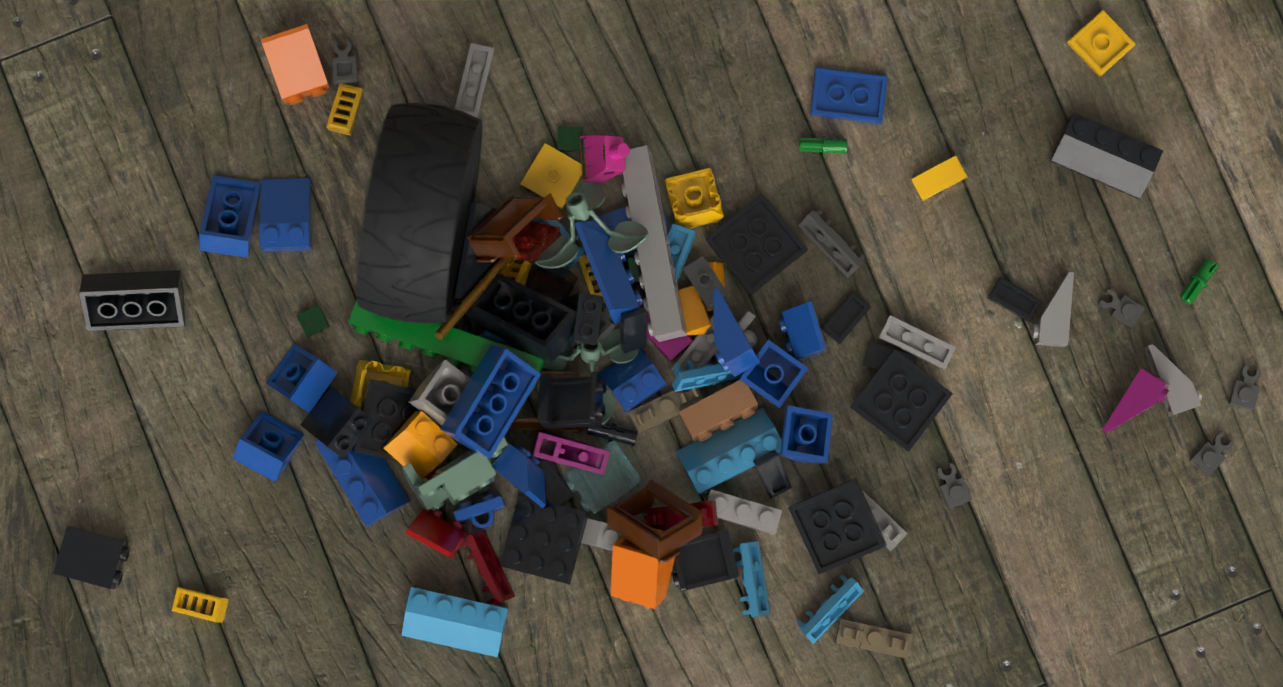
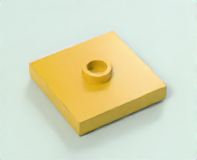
M1104 10L1098 13L1067 42L1099 78L1136 45Z
M544 143L520 185L540 197L545 198L551 193L558 208L563 209L566 204V198L573 192L582 177V164Z

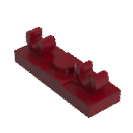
M716 500L689 503L702 511V527L718 525ZM665 506L647 509L645 523L652 528L666 531L686 518L670 507Z
M485 530L465 537L467 541L463 542L461 547L469 546L472 551L466 558L467 560L475 558L478 572L483 577L484 582L487 583V586L482 588V593L490 591L493 596L487 603H496L497 605L515 597Z

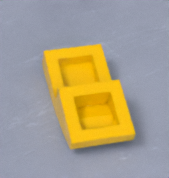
M954 156L911 180L922 201H925L942 190L948 189L964 180L968 175L958 157Z

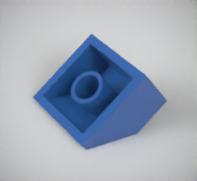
M812 301L781 313V319H778L781 333H786L788 342H785V348L789 355L796 360H801L823 353L826 348Z
M767 340L757 354L760 363L746 370L739 380L780 408L808 367L770 340Z
M293 344L266 384L310 413L338 372L301 347Z
M639 349L638 355L631 362L621 364L614 362L599 372L605 379L608 389L625 413H628L666 387V382L641 349Z
M787 405L780 455L793 461L814 465L828 462L833 414Z
M261 411L240 438L232 459L276 482L289 464L304 434Z
M509 443L492 464L493 469L541 508L546 506L545 474L538 467L540 462L522 446L516 449Z

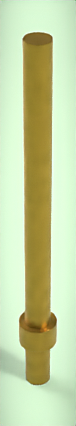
M520 235L513 242L518 252L525 245L527 239ZM500 258L453 311L448 322H444L434 333L435 337L442 340L506 265L512 263L516 258Z

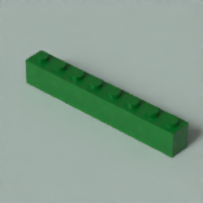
M357 300L348 321L354 327L353 331L363 335H367L368 332L377 335L376 339L386 343H390L391 340L400 343L399 347L409 351H413L414 348L423 351L422 355L432 359H436L437 356L443 357L455 367H459L460 364L468 366V371L472 373L479 366L491 344L508 349L540 374L545 364V361L537 356L456 328H452L442 340H439L435 337L434 333L440 328L441 323L420 324L381 317L358 307ZM539 379L537 380L536 384H535L534 387H533L534 390H535L536 387H537V384H538Z

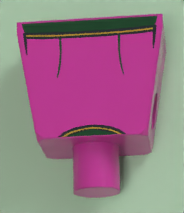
M607 135L580 136L583 182L605 183L624 172L625 157L629 155L630 150L622 137Z

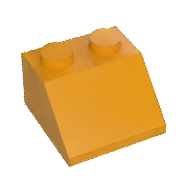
M415 411L383 449L403 467L411 463L416 473L423 479L443 462L457 446V443L440 430V427L423 411Z

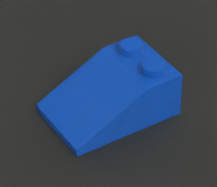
M213 175L199 233L200 251L249 257L261 182Z
M310 178L261 180L259 234L260 249L263 252L312 251Z
M717 287L713 290L714 343L718 349L715 355L725 372L730 370L734 377L759 364L760 361Z

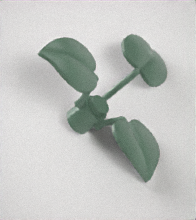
M581 177L573 192L566 198V207L570 213L568 215L570 220V239L565 236H558L547 241L540 250L535 263L544 268H559L574 260L579 252L578 246L573 244L575 242V219L585 221L591 215L603 230L611 236L608 240V246L616 253H626L638 247L647 238L648 231L643 225L634 221L621 222L616 226L615 231H611L593 211L604 202L605 192L598 185L591 182H583V177Z
M621 328L614 329L601 342L598 339L596 345L581 343V346H577V350L574 353L573 349L565 348L552 364L545 361L543 369L546 371H563L566 368L567 361H573L581 353L582 360L590 364V376H592V372H595L594 363L599 360L600 353L603 356L608 355L612 362L621 364L634 360L638 355L639 349L623 353L621 350ZM608 390L603 394L606 413L605 417H602V425L611 418L615 407L614 398Z

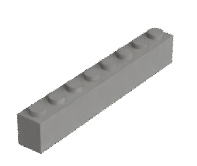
M647 145L629 149L630 153L625 157V170L620 173V175L623 174L625 182L621 183L624 197L628 198L629 206H626L628 219L643 225L648 231L647 238L637 247V252H634L637 266H641L642 275H639V282L641 288L645 289L646 298H643V304L646 312H649L651 321L647 322L648 330L651 336H654L658 342L687 336L653 154Z

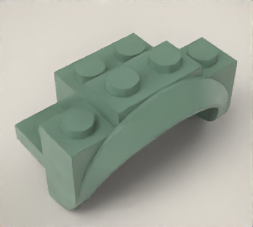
M503 437L491 459L474 450H470L435 471V475L429 480L427 478L421 479L411 463L404 466L402 471L422 508L426 510L431 509V511L436 510L444 505L443 501L445 499L448 504L458 506L467 503L470 500L469 496L474 493H483L491 487L490 484L495 481L494 476L497 472L493 469L492 464L508 444Z

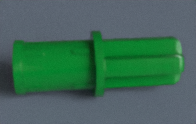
M823 136V138L801 137L799 140V151L822 153V155H825V153L847 154V139H828L826 136Z
M1204 259L1195 275L1190 276L1191 281L1180 295L1183 302L1191 305L1201 290L1207 288V282L1218 268L1217 264L1214 265L1213 261Z

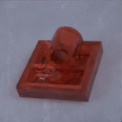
M530 221L512 238L520 254L516 259L533 262L562 235L560 227Z

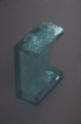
M615 440L603 448L610 451L604 475L579 468L566 473L569 478L565 481L573 493L578 491L583 498L579 501L586 512L592 511L594 515L643 481Z

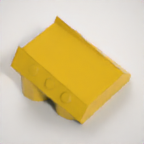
M710 168L665 179L676 225L690 229L714 222L718 223L724 217L721 199Z
M359 360L349 401L361 409L368 379L407 388L411 370L400 366L381 364L376 361Z

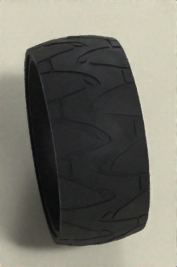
M406 103L392 104L382 126L375 153L363 216L356 278V300L358 307L378 316L401 322L420 324L448 322L455 303V293L471 201L475 202L482 147L481 119L463 111L437 104Z

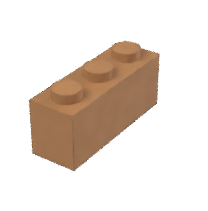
M738 380L679 411V416L692 441L699 440V442H703L712 437V432L721 429V431L726 430L734 425L733 421L741 417L747 419L756 413L755 410L758 409V403L749 386Z

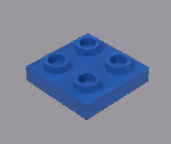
M495 494L482 497L481 503L473 505L472 501L458 505V510L454 511L456 521L462 523L472 520L473 524L478 528L487 529L494 522L493 512L506 508L504 500L501 496L497 497ZM488 512L490 515L489 521L486 524H479L476 521V516Z

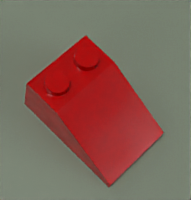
M423 509L407 528L405 534L454 559L467 536V533L463 531L465 526L454 520L450 523L442 520L443 514L436 510L431 511L430 509L426 511Z

